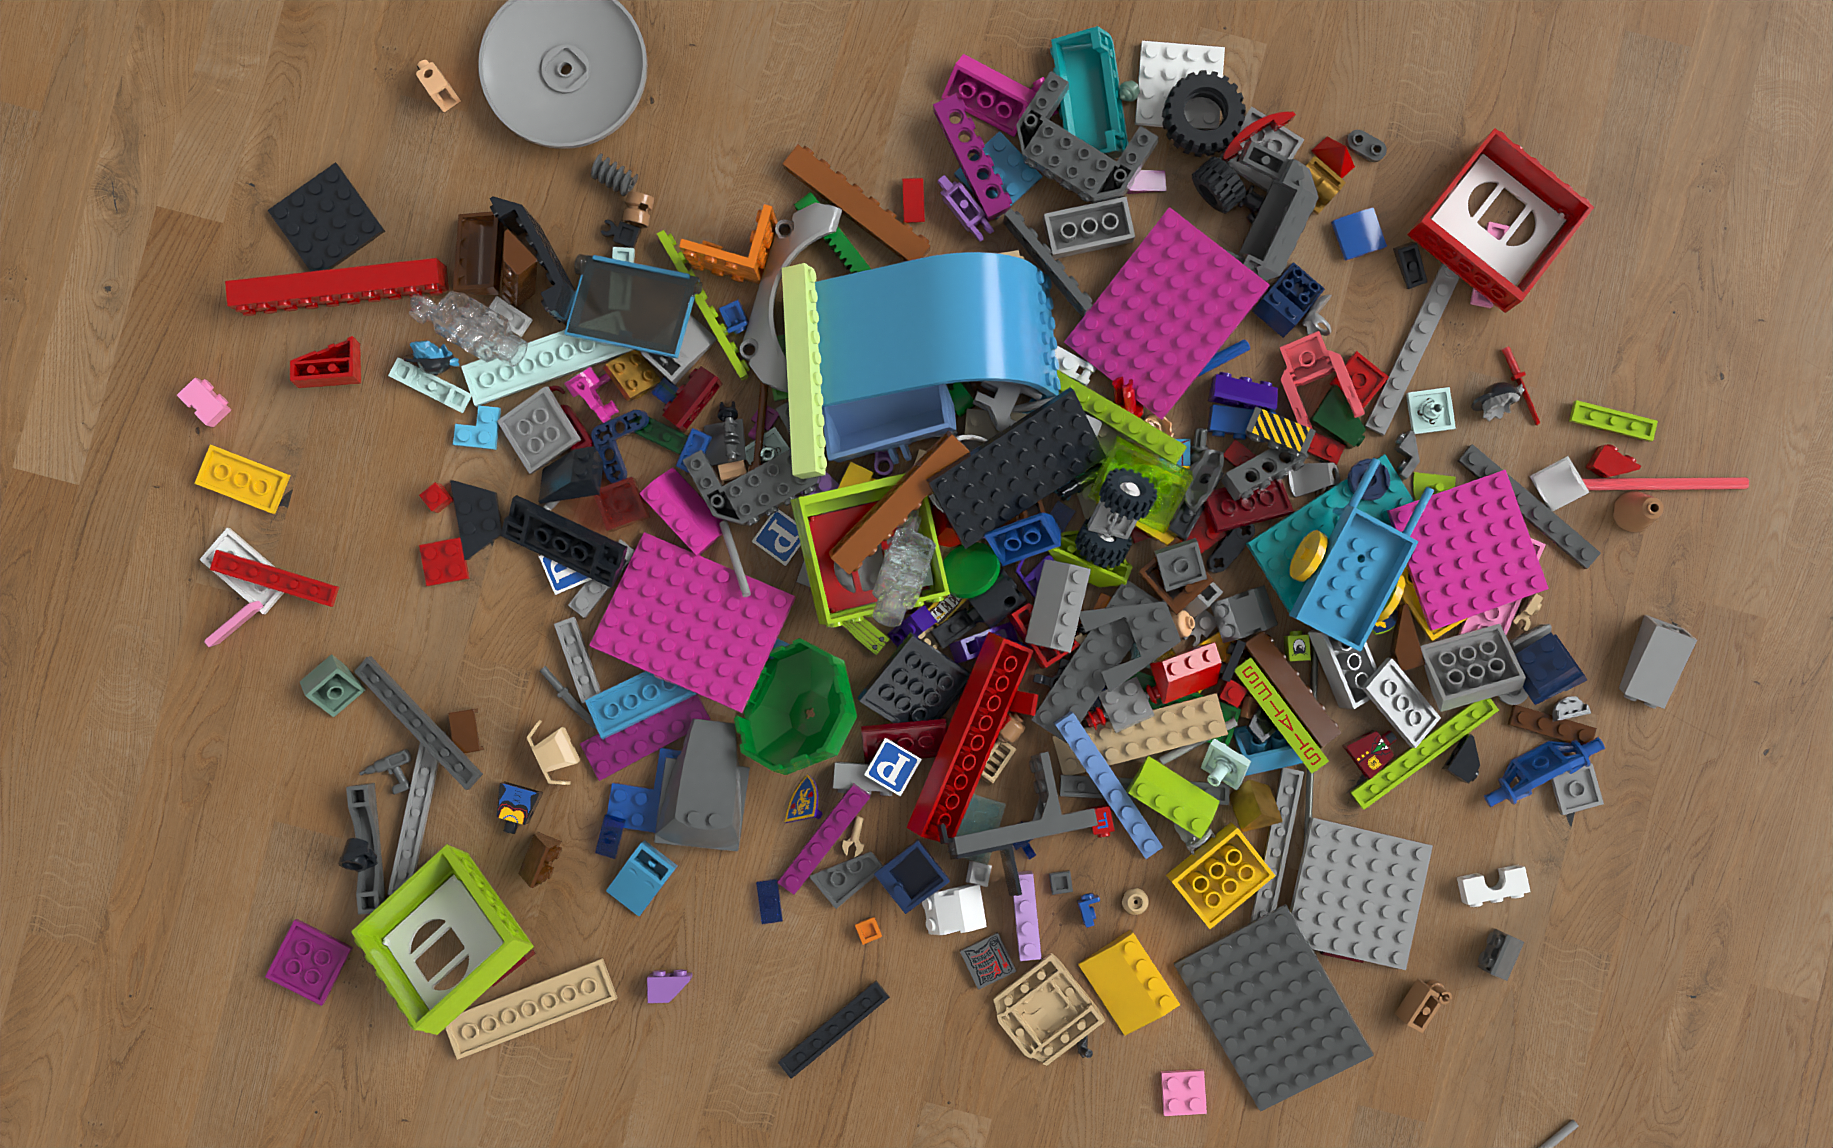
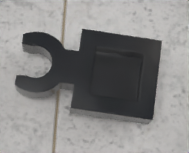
M611 220L604 221L605 224L611 226V229L609 231L601 230L602 235L605 237L614 236L613 241L615 243L635 248L641 231L640 228L621 221L617 227Z

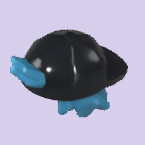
M428 340L411 342L410 346L414 353L405 355L403 359L406 362H417L421 371L426 374H433L434 376L447 371L451 366H459V359L455 358L454 354L448 351L445 344L439 348Z

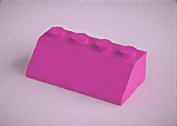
M963 54L953 68L941 99H946L956 94L958 100H963L966 112L1015 137L1017 133L1016 124L1037 92Z
M674 467L657 477L639 493L696 556H701L723 535L720 527V522L723 520L712 515L706 502Z

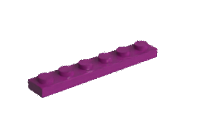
M853 783L778 879L777 883L795 895L869 800L870 794Z

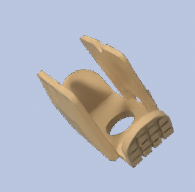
M539 720L527 736V740L548 784L570 785L571 781L552 780L548 772L577 764L580 758L575 747L572 746L571 739L564 727H561L535 745L532 736L542 723Z

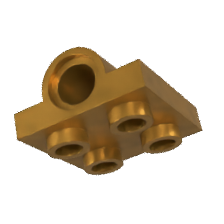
M1314 156L1306 166L1310 168L1318 194L1313 210L1318 215L1346 182L1319 158Z
M633 349V351H629L608 362L603 367L627 401L643 397L650 389L661 382V379L638 350Z

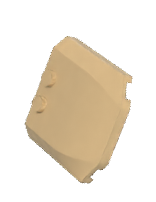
M1052 953L993 998L999 1024L1025 1056L1037 1059L1046 1066L1105 1022V1018L1098 1007L1061 961Z

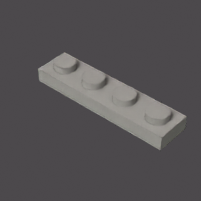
M620 539L619 543L628 547L625 556L627 562L621 571L622 573L628 566L635 550ZM593 579L587 581L568 606L583 618H586L610 587Z
M572 617L555 623L554 626L581 703H585V700L601 693V689L576 618Z

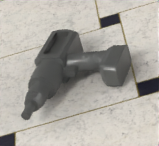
M407 749L375 761L373 765L368 766L359 774L381 773L388 770L389 774L394 773L399 784L394 785L391 789L393 795L411 787L410 782L406 779L400 768V765L411 761V754Z

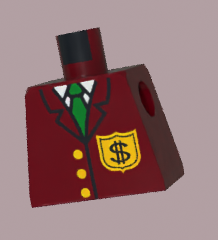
M1371 730L1343 744L1342 747L1365 778L1372 779L1394 756L1388 746L1394 743L1397 738L1391 730H1388L1382 736L1377 731Z

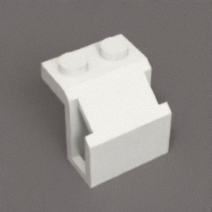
M967 884L937 891L922 902L926 914V927L931 935H946L957 931L965 933L987 927L980 885Z

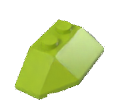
M1078 530L1061 533V546L1048 550L1057 562L1091 569L1088 582L1097 587L1126 585L1132 570L1131 564L1126 559L1118 567L1115 565L1114 568H1110L1109 565L1107 568H1103L1102 564L1096 566L1092 560L1088 562L1086 556L1079 554L1081 550L1076 549L1077 544H1075V540L1079 533Z

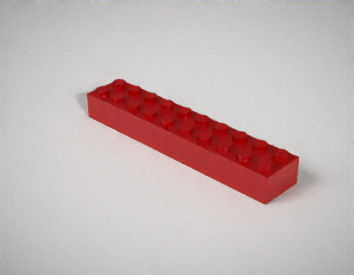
M437 258L225 281L227 306L234 309L235 312L242 313L243 316H254L256 312L262 311L265 314L277 313V310L280 309L291 312L297 311L298 307L317 309L319 308L318 305L337 307L339 303L347 302L349 305L360 304L362 300L380 302L381 298L400 300L402 299L401 296L408 295L410 298L422 297V294L430 293L432 296L443 295L445 291H449L447 266Z
M988 632L906 828L920 837L940 842L937 825L945 824L948 838L956 837L1034 650Z

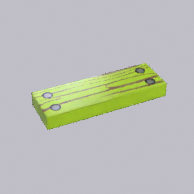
M864 617V620L853 623L846 622V620L842 621L843 625L841 626L875 655L890 640Z

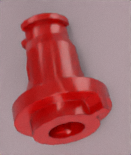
M1123 377L1116 378L1112 382V386L1115 389V404L1140 418L1144 410L1143 405L1135 399V391L1132 387L1133 379H1129V383L1124 385Z

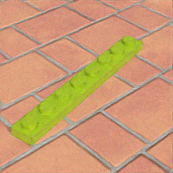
M664 230L657 233L678 272L687 273L691 277L696 278L692 269L689 271L686 269L684 264L687 263V260L681 251L677 253L674 246L677 243L672 234L667 235ZM702 287L697 288L695 295L697 305L742 381L749 377L747 371L750 370L744 359L740 361L736 354L739 353V350L734 341L729 343L726 335L729 333L724 324L719 325L715 319L718 317V314L713 305L708 307L705 301L708 299Z
M1057 370V377L1061 384L1059 394L1071 387L1075 391L1084 412L1176 465L1186 450V445Z
M1491 698L1470 703L1426 735L1416 748L1410 747L1384 766L1372 779L1365 780L1350 791V794L1361 809L1365 810L1498 712L1499 709Z

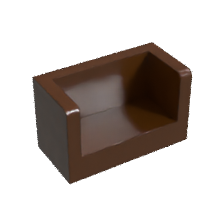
M478 708L448 713L452 742L463 753L484 750V746H480L475 716V713H478Z

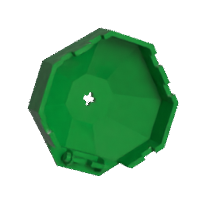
M801 638L793 640V644L785 647L781 645L771 650L769 656L774 657V659L766 661L744 708L745 718L737 715L734 718L736 731L741 735L742 744L739 745L741 753L771 771L783 775L791 774L837 756L857 718L844 660ZM813 708V713H815L814 717H809V719H807V710H812Z

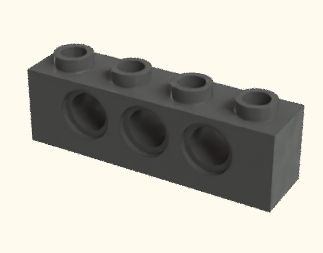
M1271 448L1227 472L1221 482L1234 501L1240 498L1245 500L1254 494L1253 491L1259 488L1261 491L1267 488L1274 479L1277 481L1283 479L1288 475L1287 472L1292 469L1294 472L1301 469L1305 465L1304 461L1307 459L1308 454L1306 453L1305 457L1300 456V458L1289 455L1285 449L1280 448V450ZM1279 458L1284 459L1286 463L1281 462ZM1262 468L1268 469L1269 473L1265 472ZM1245 477H1249L1252 482L1247 481Z

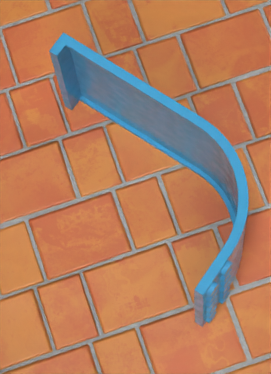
M966 252L930 256L815 282V291L818 296L816 311L819 316L817 331L820 336L818 349L821 356L819 367L822 376V407L966 381L1014 382L1031 386L1048 397L1059 395L1061 384L1057 377L1059 362L1057 357H1055L1057 341L1053 334L1055 320L1051 312L1054 305L1050 297L1049 289L1052 288L1050 277L1032 263L1018 257L997 253Z

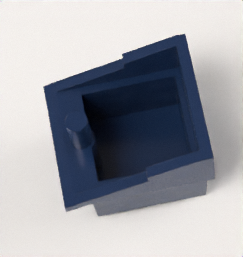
M1549 633L1515 654L1526 677L1523 689L1534 705L1587 681L1586 676L1556 634Z
M919 839L874 873L905 914L950 882L949 877Z

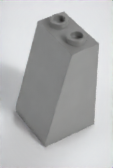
M1645 615L1619 689L1624 693V697L1632 701L1642 700L1645 705L1656 709L1658 706L1665 709L1697 639L1681 627Z

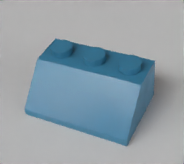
M1247 726L1234 729L1233 736L1237 753L1244 755L1251 761L1245 776L1303 763L1279 730L1274 732L1262 744H1259L1246 729Z

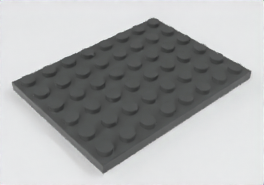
M1286 904L1174 962V966L1260 1112L1374 1056L1369 1044Z

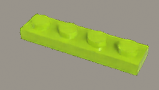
M1578 400L1573 402L1569 422L1648 442L1654 440L1658 423L1657 420Z

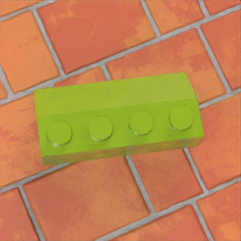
M1150 756L1146 757L1126 789L1127 793L1199 839L1202 838L1211 824L1220 802Z

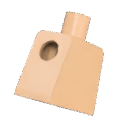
M422 60L417 64L419 69L416 72L417 77L443 112L461 102L444 75L433 62L429 63L427 60Z

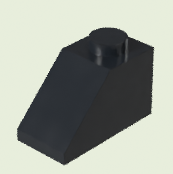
M1467 734L1460 739L1442 769L1465 783L1473 782L1479 774L1480 761L1473 735Z

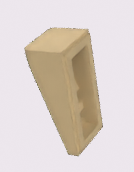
M998 738L988 760L999 768L996 770L986 763L985 769L994 775L991 777L983 771L980 778L989 785H992L1016 751V748ZM1000 746L1002 749L1007 751L1008 755L1006 756L1005 754L1000 752L997 749V747ZM993 753L999 756L1001 759H1003V762H1000L999 760L994 758L992 756Z

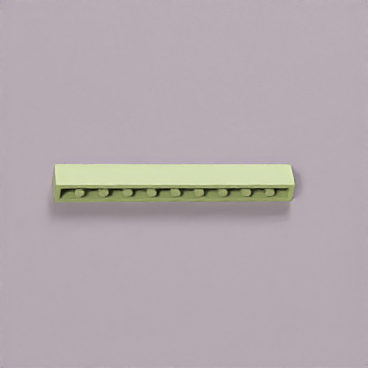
M805 263L782 268L792 474L801 479L824 476L825 468L827 467V461L824 456L826 441L823 436L825 421L822 415V376L819 367L821 356L818 349L820 336L817 331V323L819 321L816 311L818 296L815 291L817 277L814 269Z

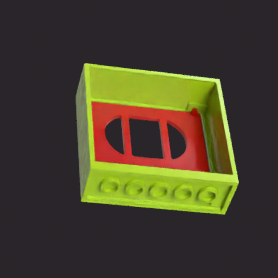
M905 474L790 500L819 624H825L826 627L831 628L843 625L842 621L845 620L851 623L864 620L863 616L865 615L871 618L884 615L883 611L894 613L904 610V606L907 608L919 607L924 605V601L926 603L939 602L944 600V596L950 595L928 496L922 500V505L916 511L912 510L907 515L908 519L903 525L897 526L892 531L893 534L891 536L902 547L927 543L933 585L917 587L922 591L921 596L905 599L906 594H910L917 588L891 592L890 583L888 586L862 591L858 570L851 572L855 588L854 593L845 589L836 578L834 560L831 559L829 551L877 503L869 502L880 500ZM882 541V542L880 543V545H881V550H882V554H883V558H884V563H885V567H886V572H887V576H888V571H887V565H886V558H885V552H884V550H887V549H889V548H888L887 541H885V542Z

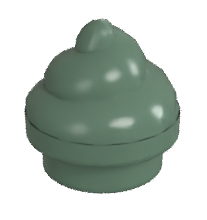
M1132 80L1123 82L1119 87V98L1127 102L1136 100L1140 93L1138 84Z

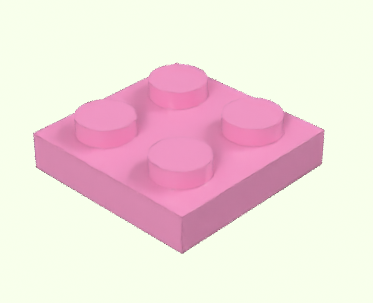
M1203 1069L1161 1071L1164 1116L1207 1114Z

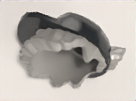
M1506 382L1491 384L1485 389L1482 396L1473 401L1471 408L1474 411H1484L1483 418H1486L1487 421L1492 420L1494 417L1501 419L1504 412L1511 413L1510 405L1521 398V394L1524 391L1523 385L1515 387Z

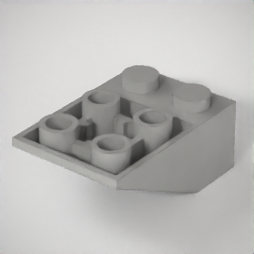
M690 314L678 359L648 352H642L641 354L676 385L716 342L717 338ZM678 319L661 332L652 342L670 346Z

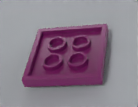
M295 919L265 977L322 1006L327 1000L353 947L299 919Z

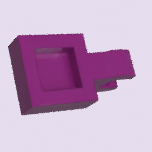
M768 405L765 420L766 431L771 430L780 416L777 411ZM758 410L751 418V421H753L755 425L748 433L749 437L754 441L756 437Z

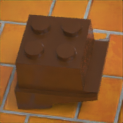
M1176 537L1166 547L1181 543V541ZM1156 556L1138 573L1163 601H1166V604L1176 615L1214 581L1205 570L1207 579L1166 592Z

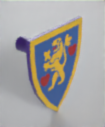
M807 775L793 793L786 812L785 823L814 817L820 819L822 817V811L817 809L818 789L810 775Z

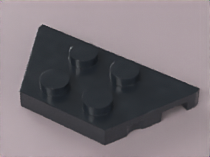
M451 480L464 560H470L477 552L486 548L493 540L501 536L503 525L496 492Z

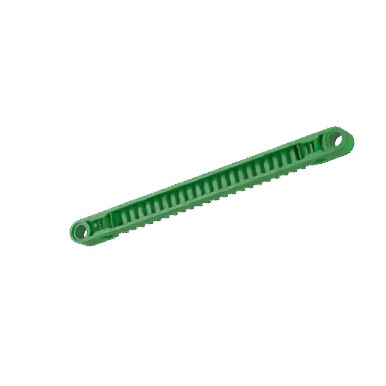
M809 192L797 201L794 207L799 211L813 203H819V201ZM837 227L836 232L824 236V242L826 244L829 243V248L834 250L836 257L840 256V262L844 263L846 270L850 269V274L871 270L839 227ZM960 382L953 383V390H948L954 403L955 413L960 418L966 414L967 409H972L976 405L972 404L974 399Z

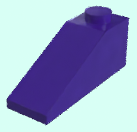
M1008 622L949 644L955 662L961 663L978 657L988 632L1014 642L1019 641L1012 623Z

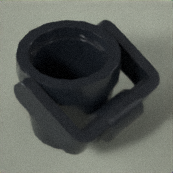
M349 838L346 841L338 864L342 868L361 872L378 864L377 855L372 849L368 848L369 843L367 841Z

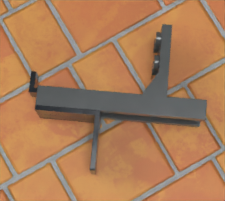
M1049 752L1033 755L1029 761L1030 770L1034 773L1036 780L1033 783L1036 794H1039V800L1032 821L951 838L947 836L945 824L937 825L940 843H947L950 860L1000 850L1009 896L1022 895L1012 843L1098 825L1095 809L1061 814Z

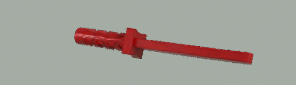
M1510 347L1503 348L1504 357L1514 375L1511 377V380H1516L1518 385H1523V397L1535 425H1539L1538 415L1522 380V377L1526 375L1525 371H1520Z

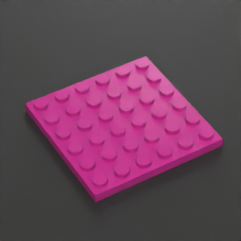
M1506 470L1431 496L1410 536L1419 542L1406 565L1430 631L1549 589ZM1419 500L1387 511L1393 528L1400 532L1404 530Z

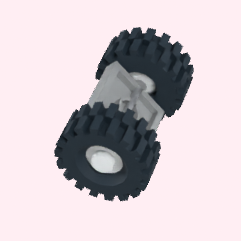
M1115 468L1108 473L1099 492V496H1101L1092 517L1084 521L1076 537V549L1081 550L1079 554L1086 556L1088 562L1094 561L1096 566L1102 564L1103 568H1107L1108 565L1110 568H1114L1115 565L1118 567L1124 561L1132 545V538L1129 536L1140 517L1143 519L1148 515L1157 498V489H1154L1155 485L1149 483L1147 477L1143 478L1141 473H1133L1134 470L1132 469L1126 471L1125 468H1121L1119 471L1118 468Z

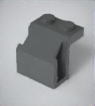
M1265 585L1215 601L1210 605L1223 643L1244 638L1260 630L1264 631L1278 625Z

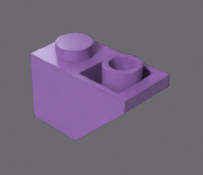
M684 969L674 970V973H666L665 970L653 971V974L647 977L648 1003H669L691 980L692 973H687V970Z

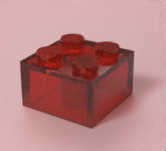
M629 477L602 487L600 495H594L607 531L613 532L650 518L644 499L639 494L641 491L636 478Z

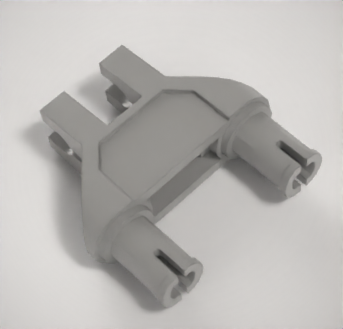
M982 381L980 386L996 394L994 398L978 392L972 404L988 411L995 428L1001 432L1016 422L1011 419L1010 414L1019 394L1023 393L1039 401L1042 392L1020 383Z

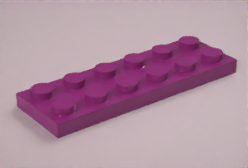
M698 694L605 739H601L600 735L597 734L580 743L600 781L686 735L693 718L711 720Z

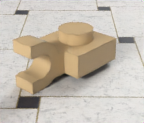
M1537 593L1528 596L1520 607L1518 615L1513 618L1512 624L1515 625L1519 620H1522L1524 625L1521 630L1524 632L1528 631L1531 625L1529 616L1535 615L1542 606L1540 602L1543 597Z

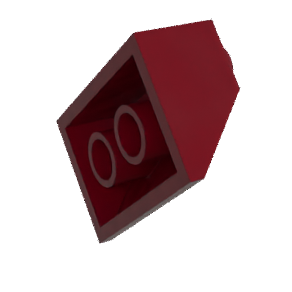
M702 366L699 369L695 368L689 375L690 380L686 386L684 384L681 385L676 392L677 397L674 401H669L663 408L664 413L662 416L684 433L723 385L717 376Z

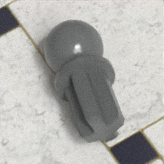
M1195 429L1194 444L1191 445V448L1195 449V451L1190 456L1192 464L1199 460L1203 450L1208 449V446H1206L1207 429Z

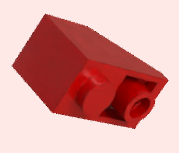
M1605 444L1597 447L1585 468L1601 478H1608L1640 470L1641 465L1636 463L1637 460L1635 458L1619 453L1618 448Z

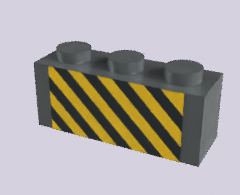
M1255 407L1245 434L1249 435L1248 438L1255 442L1265 441L1273 449L1280 450L1282 448L1287 450L1289 455L1300 458V456L1305 457L1316 430Z

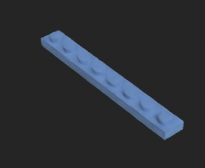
M1070 711L1054 722L1145 859L1162 849L1163 846L1074 713Z

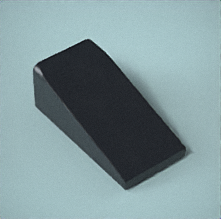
M1409 242L1393 248L1407 289L1427 283L1418 244L1416 242Z

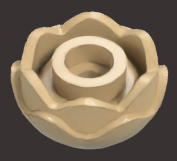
M1139 888L1127 890L1122 899L1123 908L1132 915L1142 914L1147 909L1149 903L1148 896Z

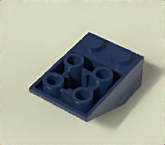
M1293 262L1254 307L1252 312L1284 338L1300 321L1325 288Z

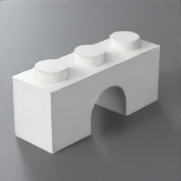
M1518 864L1499 868V881L1494 887L1490 888L1486 886L1484 876L1475 873L1457 877L1462 902L1470 905V907H1478L1483 905L1482 902L1485 901L1497 903L1503 901L1504 897H1524V893L1530 892L1525 867Z

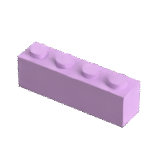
M1032 871L1018 872L1022 895L1013 896L1018 953L1020 961L1041 959L1034 878Z

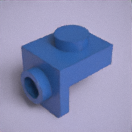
M739 299L719 307L728 327V333L734 331L737 334L746 329L745 326L749 320Z

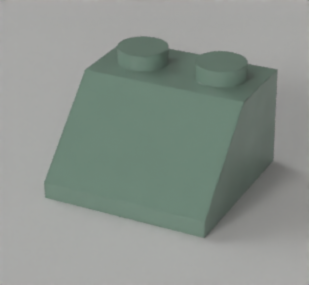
M332 654L300 681L305 696L332 717H335L366 690L348 667Z

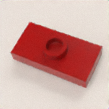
M1236 439L1224 452V459L1234 467H1238L1256 457L1254 453Z

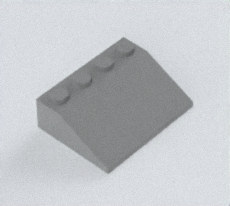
M1501 624L1420 646L1431 691L1440 712L1520 690L1523 687L1526 677Z

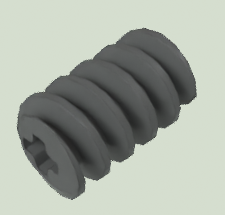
M600 153L593 163L591 178L594 180L598 179L599 183H605L606 187H613L615 192L620 191L622 196H626L637 183L638 174L632 178V170H628L625 174V166L622 165L619 169H616L618 163L615 161L612 165H609L610 158L607 157L602 161L603 154Z

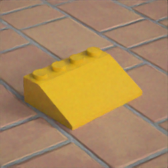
M1230 822L1215 835V838L1209 839L1194 852V855L1191 854L1166 876L1206 926L1211 929L1273 879L1275 874L1241 831Z
M1131 929L1078 964L1124 1035L1163 1017L1180 1006V1003Z

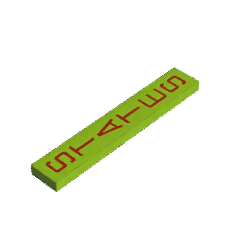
M1252 658L1235 669V673L1308 770L1314 773L1328 763L1327 757Z

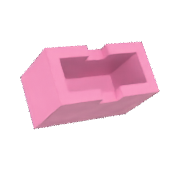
M194 378L177 396L188 407L192 406L197 410L194 414L205 425L215 427L231 411L227 406L228 401L222 395H217L212 390L214 388L213 385L206 379Z

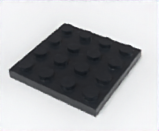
M336 162L268 209L272 218L311 272L333 269L385 232L382 225Z
M910 632L857 698L861 703L893 723L941 719L964 691L971 672Z

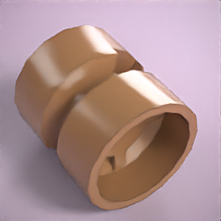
M629 191L625 202L628 208L624 209L621 221L639 228H648L651 217L648 212L653 208L654 198L647 194Z

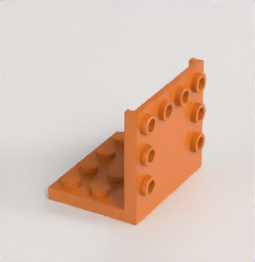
M764 204L763 209L758 210L756 216L758 225L757 229L753 230L750 236L752 246L748 258L685 239H681L679 248L691 265V268L703 271V269L711 270V274L723 277L725 274L732 276V280L740 283L746 280L760 285L774 238L775 226L778 223L773 207Z

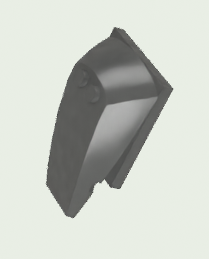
M693 718L685 737L681 754L677 758L665 757L654 843L738 851L750 767L739 766L735 723Z

